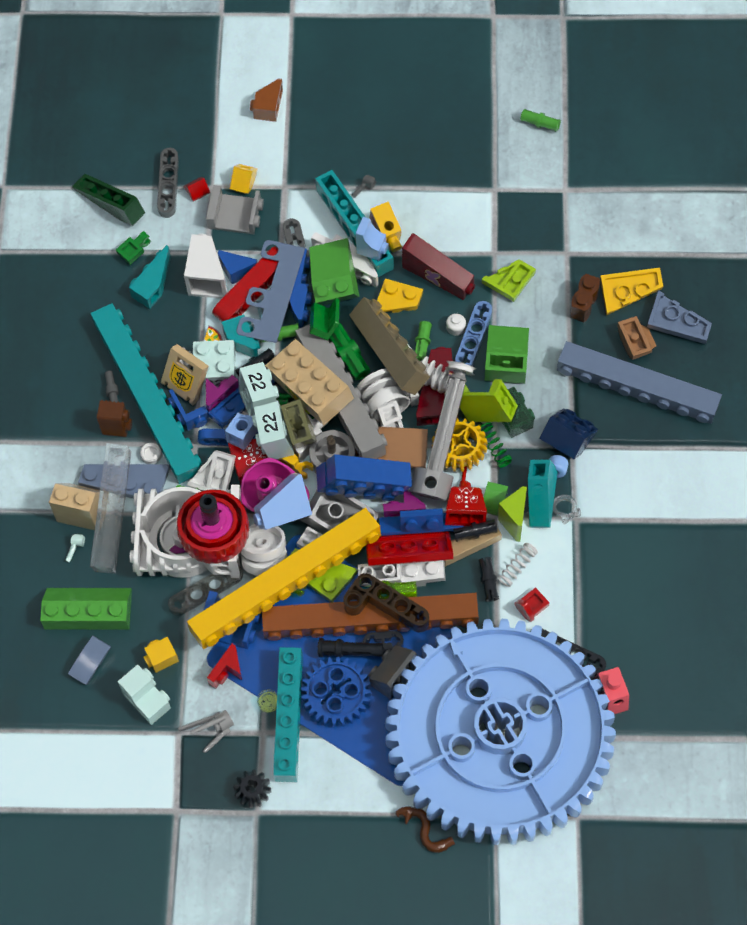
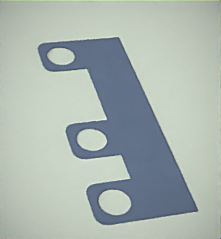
M271 240L264 242L261 256L279 261L270 290L257 287L249 289L246 303L251 306L264 308L261 320L242 317L237 327V334L277 343L305 251L304 247ZM276 245L278 253L270 256L266 253V247ZM254 292H261L264 295V299L260 303H255L251 300V295ZM246 321L252 322L255 326L254 330L250 333L244 332L241 328L242 324Z

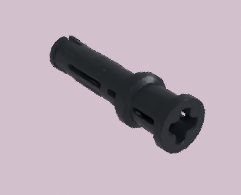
M319 638L318 641L319 657L324 655L338 656L339 658L344 655L383 657L385 649L384 643L344 642L342 639L330 641L324 640V638Z

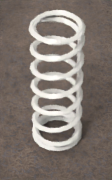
M525 542L523 544L524 548L519 549L520 554H515V559L510 561L511 565H506V570L501 572L502 576H498L502 584L507 587L513 585V582L506 578L503 572H507L514 579H517V576L508 570L509 566L513 567L518 573H522L519 568L513 565L512 561H516L520 566L526 568V565L517 559V555L522 556L528 563L531 562L529 558L521 553V550H525L532 557L538 554L537 549L532 544ZM500 577L503 578L504 580H506V581L509 583V585L506 584V583H504V582L500 579Z

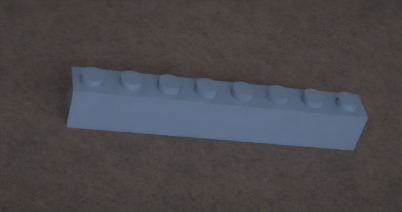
M568 341L565 342L557 363V371H560L565 376H574L583 382L597 384L603 389L618 391L623 396H632L641 402L655 404L661 409L676 411L681 416H690L702 423L712 424L722 396L720 393Z

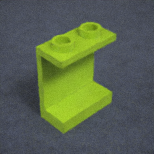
M494 379L489 392H470L465 385L459 408L469 422H511L518 405L501 379Z

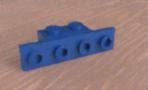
M442 508L400 511V516L379 518L381 536L454 531L453 528L456 529L464 526L445 525L446 513H443Z

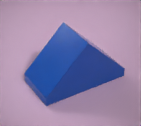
M221 250L218 251L221 267L231 284L240 281L257 263V259Z

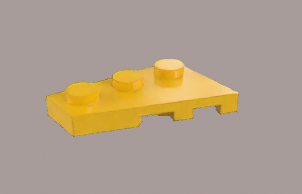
M660 268L600 276L606 316L663 288Z

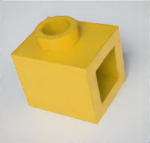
M168 636L161 640H153L144 648L147 655L143 656L148 668L153 667L155 673L179 662Z

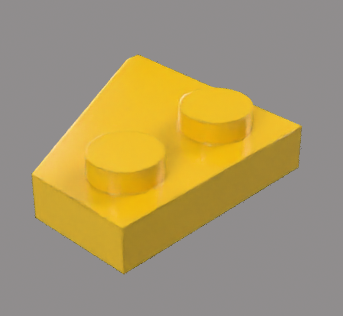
M385 279L377 301L382 305L381 309L384 312L392 311V313H397L402 310H417L423 295V289Z

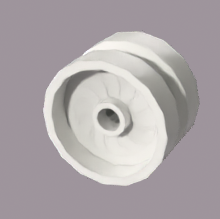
M256 524L249 526V538L240 553L242 567L248 573L259 576L287 558L284 531L279 526L267 530L259 528Z

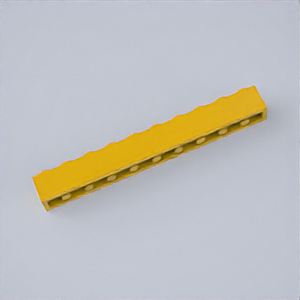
M366 508L362 509L187 621L189 631L203 650L214 646L225 635H231L239 626L251 622L255 616L270 610L278 601L287 599L295 590L307 586L309 581L323 576L328 569L340 565L345 558L357 554L367 544L376 542L381 536L380 525Z

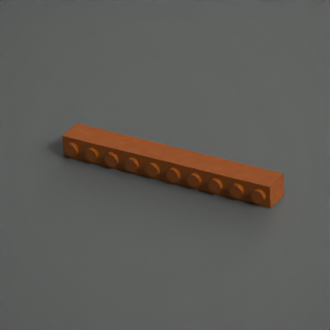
M477 593L407 597L428 611L429 627L427 630H430L432 627L450 629L453 626L459 625L467 628V623L472 621L478 624ZM358 601L348 602L351 606H356L359 603ZM344 602L273 606L270 610L262 612L264 638L272 641L280 640L281 637L300 639L303 636H312L319 638L325 634L343 636L346 633L363 635L370 631L397 630L399 632H406L410 630V628L369 602L363 611L356 616L349 615L345 611ZM400 605L396 608V610L400 612H403L407 609L403 605Z

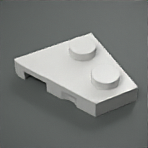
M218 450L214 451L207 462L201 466L196 475L188 482L187 486L197 487L200 490L229 489L236 456Z

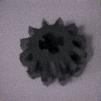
M253 769L251 775L248 776V772L244 771V779L237 777L236 780L239 784L233 786L234 790L238 791L235 794V798L241 799V805H245L248 802L249 808H253L254 802H257V805L261 807V799L264 801L269 799L266 794L271 793V787H268L270 780L264 779L265 775L263 772L257 775L256 770ZM252 785H254V788L256 789V791H255V792H251V790L249 789V787L252 786Z

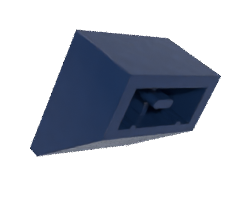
M563 408L549 418L539 439L575 460L583 453L598 429L594 427L592 422L585 419L582 420L572 410Z

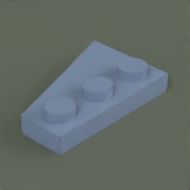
M658 290L647 328L706 344L712 323L695 312L681 307L680 303L670 300L664 296V293Z

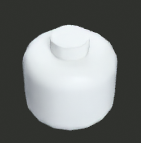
M452 314L447 318L446 329L448 333L459 336L465 332L466 320L464 316Z

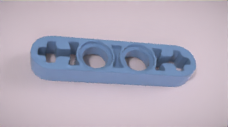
M480 301L474 306L455 357V362H463L466 354L468 357L465 364L474 365L492 316V306L490 303ZM485 308L486 312H484L482 319H480V311ZM479 324L483 329L480 332H474L471 327ZM472 341L476 344V347L468 349L465 347V343Z

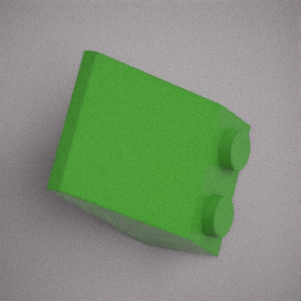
M348 238L309 247L311 280L315 303L327 305L331 304L335 298L344 301L360 297Z

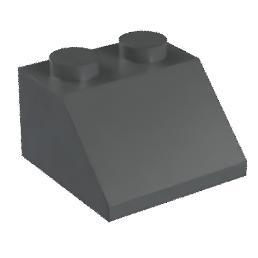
M397 645L392 650L388 649L382 657L383 662L379 667L375 666L369 674L371 686L391 700L393 698V686L395 684H402L401 673L404 669L411 670L410 662L416 657V652Z

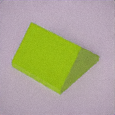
M521 487L499 503L498 520L517 542L521 541L527 487Z

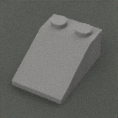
M316 490L309 503L312 515L301 518V521L325 534L364 508L370 512L375 520H377L379 513L354 497L348 498L343 494L328 496Z

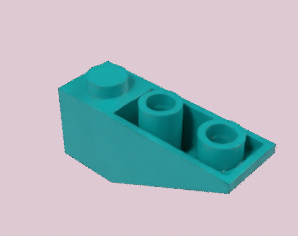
M168 245L156 253L153 261L145 265L142 273L137 278H134L129 286L131 297L149 309L163 294L171 258Z
M530 460L528 498L531 528H551L558 473L556 466L551 460Z

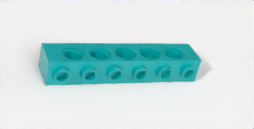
M330 170L315 178L316 191L356 247V231L362 218L365 216L334 171ZM388 249L385 255L382 254L379 261L367 257L375 268L378 277L394 269V257Z
M279 648L273 771L275 782H298L303 653L301 648Z

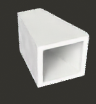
M206 234L191 235L184 273L188 296L222 299L227 294L225 276L212 236Z

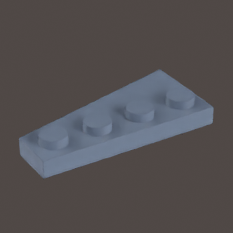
M84 464L78 484L133 499L134 493H138V489H144L145 494H150L151 489H156L157 494L163 491L170 465Z

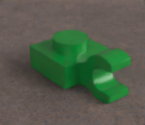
M143 231L135 240L129 237L116 249L117 254L131 265L144 253L142 247H146L151 243L149 235Z

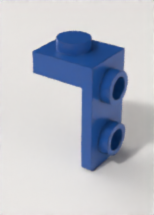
M173 389L169 390L170 398H167L173 409L176 408L179 413L176 415L178 421L185 425L188 431L196 427H203L210 421L205 405L186 414Z

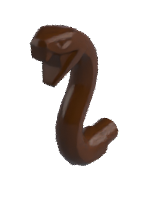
M407 806L395 812L398 818L400 815L405 817L406 825L412 816L420 818L422 823L420 840L427 850L440 853L455 845L452 837L444 840L441 839L438 842H432L429 839L431 823L427 819V813L424 810Z

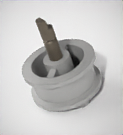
M328 430L316 436L317 442L310 444L309 448L310 463L313 464V471L315 473L316 468L334 454L356 457L355 446L351 438L337 430Z

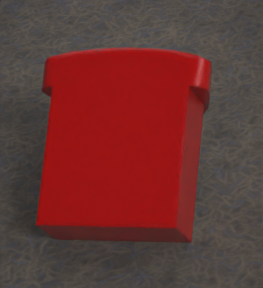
M535 587L514 604L523 617L532 622L535 620V616L549 606L550 602Z

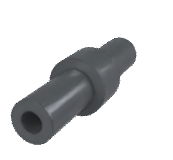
M106 371V395L111 402L115 401L117 403L119 392L114 382L113 372Z

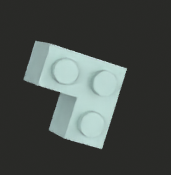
M136 665L118 681L123 695L152 725L171 709L168 702L170 698L163 690L159 692L156 689L154 677L147 668L142 669L139 665Z

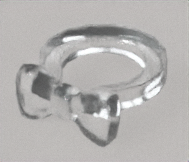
M560 495L554 499L553 513L561 518L564 525L574 517L581 516V509L577 508L576 500L572 496ZM561 501H569L573 505L572 512L569 514L559 512L556 508L557 504Z

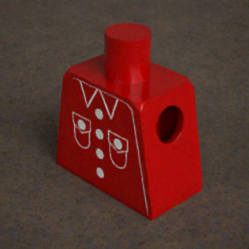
M252 439L245 450L228 443L230 454L236 456L234 467L241 485L246 471L255 463L268 458L266 454L263 455L261 446H258L256 439Z
M468 481L460 482L459 487H452L446 508L445 525L469 526L472 525V522H476V524L486 522L487 509L481 489L471 487V483Z

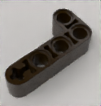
M360 574L344 595V609L349 615L356 616L360 614L369 602L415 632L422 633L429 627V613L425 608L371 574ZM363 583L371 585L368 589H363L360 586ZM382 594L389 596L386 600H380L378 597ZM351 600H357L359 602L356 606H351L348 604V602ZM400 605H403L407 608L403 612L396 610V608Z

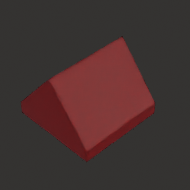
M202 177L184 185L193 202L210 193L208 185Z

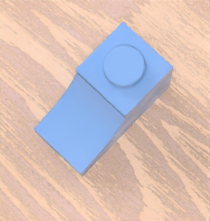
M363 217L356 231L357 254L379 261L382 254L385 255L389 244L386 243V234L378 231L371 223V219Z

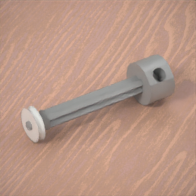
M446 361L449 366L445 368L453 371V374L449 377L427 468L415 467L412 487L409 489V492L415 495L445 502L448 501L454 477L443 473L465 383L467 382L465 375L474 376L473 370H476L473 366L455 361ZM430 480L437 482L436 486L432 489L426 487L427 482Z

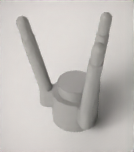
M224 710L221 713L218 712L212 716L178 728V731L190 729L198 725L201 726L191 730L190 734H195L211 726L217 732L221 730V733L204 748L203 752L206 753L220 739L231 732L229 728L234 724L228 712Z

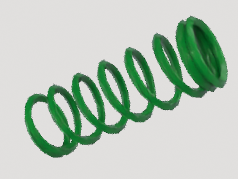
M487 422L481 425L480 427L482 428L483 426L490 424V426L481 431H490L493 428L492 423ZM493 431L490 434H488L485 438L487 439L493 437L494 435H496L497 432ZM496 437L488 443L487 449L492 450L491 455L495 456L494 461L497 462L499 468L510 464L512 458L510 455H506L500 460H496L497 456L507 451V449H503L497 454H493L494 450L501 448L504 444L500 443L490 449V444L500 440V437Z

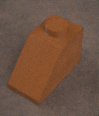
M277 79L256 92L255 99H252L250 103V111H253L254 119L277 122L283 93L282 79Z

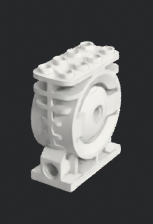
M231 485V489H223V491L233 494L243 504L240 485ZM175 487L164 489L159 494H157L156 489H151L150 494H145L144 489H138V493H134L136 512H133L132 520L133 525H135V531L131 532V542L134 544V550H130V563H133V572H136L137 576H142L143 572H149L150 576H155L156 572H162L163 576L169 575L185 578L193 577L209 570L213 575H230L231 579H240V553L228 561L209 564L197 561L189 556L188 553L174 554L169 551L174 545L183 548L177 532L176 521L178 512L184 502L196 493L201 492L200 490L190 487ZM176 511V516L172 518L173 512ZM160 529V542L162 549L165 553L161 552L157 545V537Z

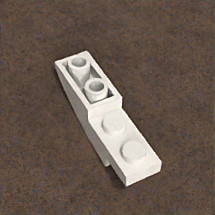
M317 232L311 237L312 246L344 239L336 234L333 240ZM349 242L356 278L368 286L372 285L377 288L378 274L366 256L357 254L356 247Z
M444 560L368 566V564L358 565V576L363 573L371 574L391 588L426 586V583L446 581ZM363 583L361 585L363 587H371V585L368 583Z

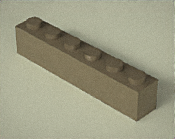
M363 297L349 316L400 389L416 395L430 378L425 370L426 366L416 358V352L409 348L407 345L408 341L398 333V327L391 323L390 316L381 309L382 305L375 299L370 300Z

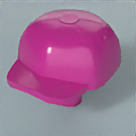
M266 458L255 463L246 471L242 479L241 500L243 505L255 513L254 507L290 474L295 473V471L273 458ZM305 486L306 493H307L308 500H309V498H310L309 490H308L307 487Z

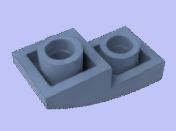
M93 635L68 674L87 685L98 666L102 664L111 646Z

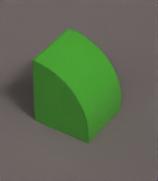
M487 482L484 502L488 514L498 516L499 503L507 498L508 486Z

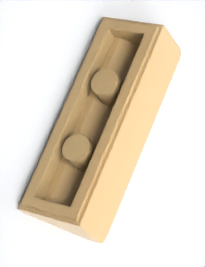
M497 528V533L482 535L478 539L473 537L456 542V539L451 540L453 559L444 560L445 567L502 539L501 532Z

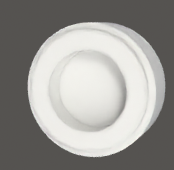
M155 443L145 444L140 451L141 458L146 464H155L159 462L162 456L160 447Z

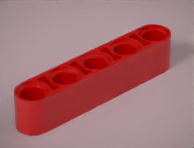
M272 247L267 254L270 256L276 255L278 247ZM262 257L216 304L212 314L221 322L241 316L251 306L246 303L249 289L257 287L267 290L272 284L279 261ZM254 292L251 295V300L255 302L262 293Z

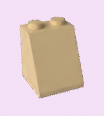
M55 483L49 504L57 522L97 531L109 492L71 483Z

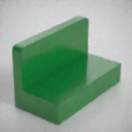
M335 298L329 308L315 302L313 303L310 314V334L327 341L339 324L340 299Z

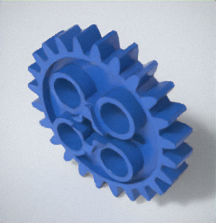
M338 656L336 662H332L330 657H328L327 664L320 660L319 668L312 665L314 672H306L309 679H303L302 682L306 687H301V693L305 694L301 696V699L306 702L304 708L310 709L309 716L317 714L316 722L323 718L325 726L329 721H332L333 727L339 721L343 727L345 720L352 724L353 716L360 719L359 711L366 712V707L363 704L369 705L370 700L367 697L372 695L371 691L367 690L371 687V683L365 682L368 679V675H361L363 668L356 669V662L348 665V658L342 663ZM334 674H341L343 676L342 679L337 681L332 679ZM318 688L326 689L324 694L319 695L315 693ZM349 689L357 691L354 696H348L346 692ZM332 690H340V694L332 693ZM333 703H339L341 705V707L338 710H332L329 708L330 705Z

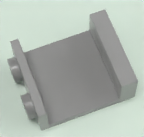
M213 185L206 217L208 229L254 234L255 228L260 225V216L258 214L259 210H263L264 204L260 191L256 190L254 198L222 194L221 186Z

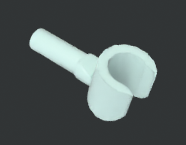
M72 535L71 547L65 561L70 563L76 547L84 546L85 537L83 535Z

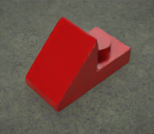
M233 643L207 677L209 685L215 689L219 684L222 685L229 675L228 672L242 680L236 645Z

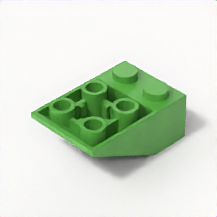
M489 325L484 381L501 379L503 382L525 384L529 328Z

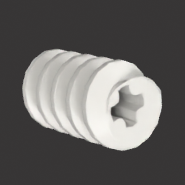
M426 356L421 361L426 366L425 370L430 376L425 385L431 384L432 389L438 388L439 393L445 392L446 394L450 370L446 369L443 372L442 364L435 368V360L428 364L429 357Z

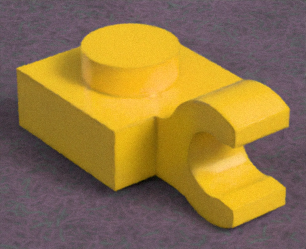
M295 454L278 459V461L292 468L295 473L302 474L303 479L308 478L307 473L303 472L305 468L311 471L314 469L313 464L308 461L299 462Z

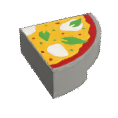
M208 326L203 341H223L216 328Z

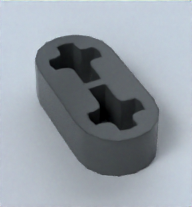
M293 218L287 219L283 224L286 244L294 245L293 240H297L299 247L305 248V241L299 221ZM290 226H293L295 230L294 234H291V230L289 229Z

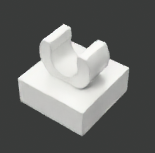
M307 526L298 540L297 546L303 548L323 534Z

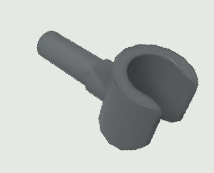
M365 175L362 184L352 193V196L355 198L366 186L372 189L376 184L375 178Z

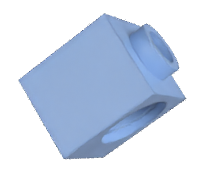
M241 413L236 414L225 430L227 442L243 450L246 449L257 433L252 417Z

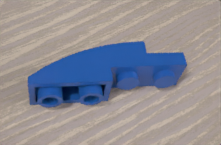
M305 248L289 300L292 315L299 328L304 326V322H308L309 310H307V305L312 302V292H309V284H307L308 274H305L306 268H310V256H308L307 248Z

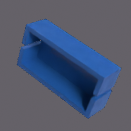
M334 454L316 468L317 492H323L328 496L343 494L348 498L363 496L364 499L382 498L383 501H393L395 497L404 494L406 490L412 487L411 465L409 462Z

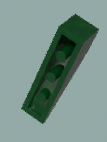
M84 174L72 186L75 191L120 221L134 226L145 214L136 196L87 174Z

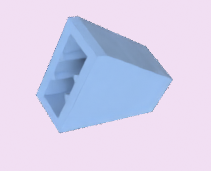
M290 474L254 507L255 514H253V519L256 526L267 530L312 515L302 474Z

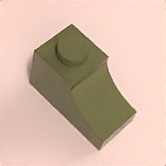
M298 399L281 405L292 445L296 448H301L317 442L302 400Z

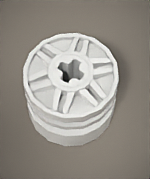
M387 369L371 373L357 386L362 396L361 400L369 407L371 419L375 418L376 422H379L377 407L396 399L402 413L410 404L407 392L400 389Z

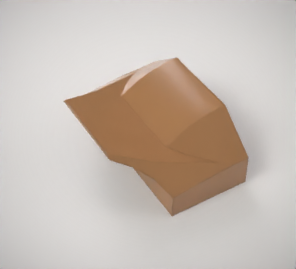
M637 316L618 322L617 327L621 341L632 360L652 353V349L656 347L655 341L649 328L641 325Z

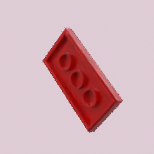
M448 531L380 536L376 542L366 545L368 566L453 559V549Z

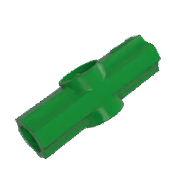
M339 323L329 340L333 342L336 348L337 357L342 358L355 381L362 380L370 373V369L362 358L355 340L350 339L341 323Z

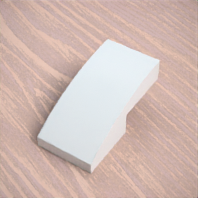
M396 399L377 407L381 427L404 428L401 421L402 415Z

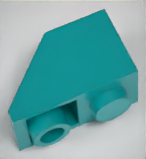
M245 315L222 321L226 340H234L236 351L250 357H257L258 349H260L258 339L237 334L239 321ZM250 321L244 322L241 326L242 330L246 333L254 330Z

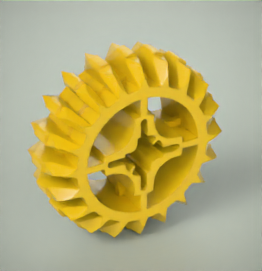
M458 418L456 419L450 443L451 452L448 453L445 463L446 469L452 466L453 472L457 468H460L461 472H463L464 467L467 466L471 471L472 464L478 466L479 460L484 459V454L487 453L486 446L488 441L485 438V432L481 431L480 425L475 426L474 421L468 424L466 418L463 419V422H459ZM469 436L476 442V447L472 446L468 441Z

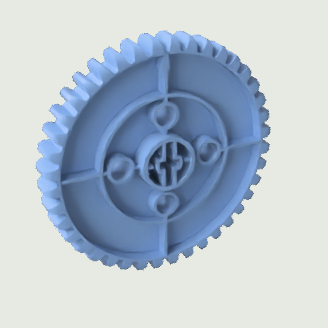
M484 619L483 629H478L473 621L467 623L466 633H462L459 628L453 627L451 628L450 640L441 634L436 636V649L431 645L425 644L422 647L423 659L419 656L412 659L410 662L411 670L404 669L401 673L402 684H395L393 686L392 693L395 699L388 702L387 708L391 716L385 720V728L390 733L385 738L387 747L392 749L388 754L389 762L397 765L394 770V776L397 780H405L403 784V793L405 795L416 793L413 801L415 808L420 809L428 805L427 819L432 821L439 815L442 816L441 829L445 831L450 829L453 824L458 825L457 836L463 838L469 830L474 831V841L477 843L483 840L485 834H490L493 845L499 844L501 835H507L509 843L514 845L517 843L518 833H523L528 842L534 841L537 828H539L543 835L549 836L552 831V822L558 827L564 828L568 821L567 813L575 818L580 816L581 804L590 805L594 798L592 791H599L602 788L603 779L601 776H606L609 772L610 764L607 760L613 757L615 750L610 743L616 737L615 729L610 726L614 723L615 714L607 710L610 701L606 694H601L603 686L601 680H592L596 668L593 665L582 667L585 655L582 652H577L571 656L572 643L565 641L560 646L557 645V634L552 631L546 638L542 637V627L539 625H535L531 632L526 631L525 621L519 620L514 629L510 628L508 619H501L499 627L495 628L490 619ZM474 688H482L487 694L483 697H475L470 691ZM536 704L542 705L546 708L547 712L541 715L535 714L530 710V707ZM484 722L487 730L481 732L480 726ZM495 722L499 727L497 730H495ZM519 727L521 733L517 738L513 730ZM504 729H505V737L503 736V734H502V732H501V731L504 730ZM457 745H465L470 749V752L463 756L457 755L453 748ZM518 762H524L531 765V770L526 773H519L514 769L513 765Z

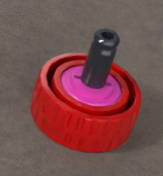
M217 489L198 492L187 499L178 512L176 523L179 540L183 549L197 561L209 564L228 561L239 554L249 538L248 515L244 505L231 493Z

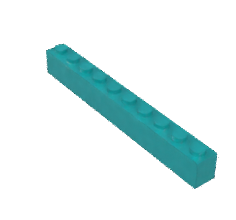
M113 303L92 312L93 323L167 463L170 465L176 480L181 484L193 478L200 469L202 462L198 454L194 455L191 451L193 445L188 437L184 438L182 434L185 432L180 421H175L173 417L176 415L171 404L167 406L165 402L167 397L162 388L158 389L156 385L158 380L154 372L150 373L147 369L150 366L146 357L140 356V346L136 340L132 341L130 336L133 334L128 324H123L122 320H124L120 309H115Z

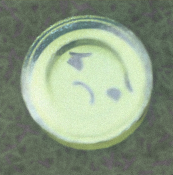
M268 689L258 695L257 703L263 712L270 713L277 709V693Z

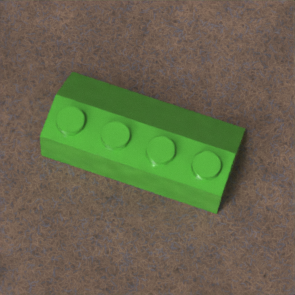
M47 588L42 599L40 621L44 629L130 630L132 588Z

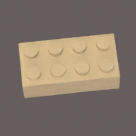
M296 339L265 365L266 369L270 370L272 379L295 400L301 399L304 408L323 426L354 399L349 386Z

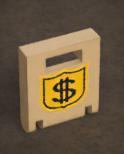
M176 344L170 349L161 384L167 385L168 389H173L174 393L186 401L189 400V403L194 405L199 399L209 366ZM182 359L194 367L193 371L180 363L179 360Z

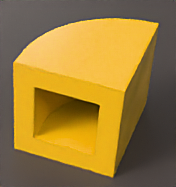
M243 164L234 166L230 189L248 194L253 187L257 168Z

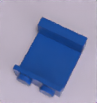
M209 591L203 611L221 600L219 599L218 592ZM262 612L255 616L251 622L239 626L234 633L225 635L218 642L229 645L233 643L237 647L248 649L250 643L255 641L256 631L254 629L256 623L259 624L261 621Z

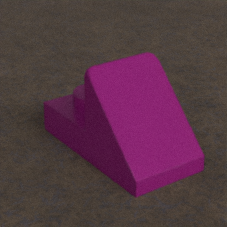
M231 375L228 379L222 380L218 388L206 378V408L208 412L239 388L238 379L235 376Z
M406 490L403 494V503L390 501L387 504H383L384 517L400 516V511L424 510L426 505Z

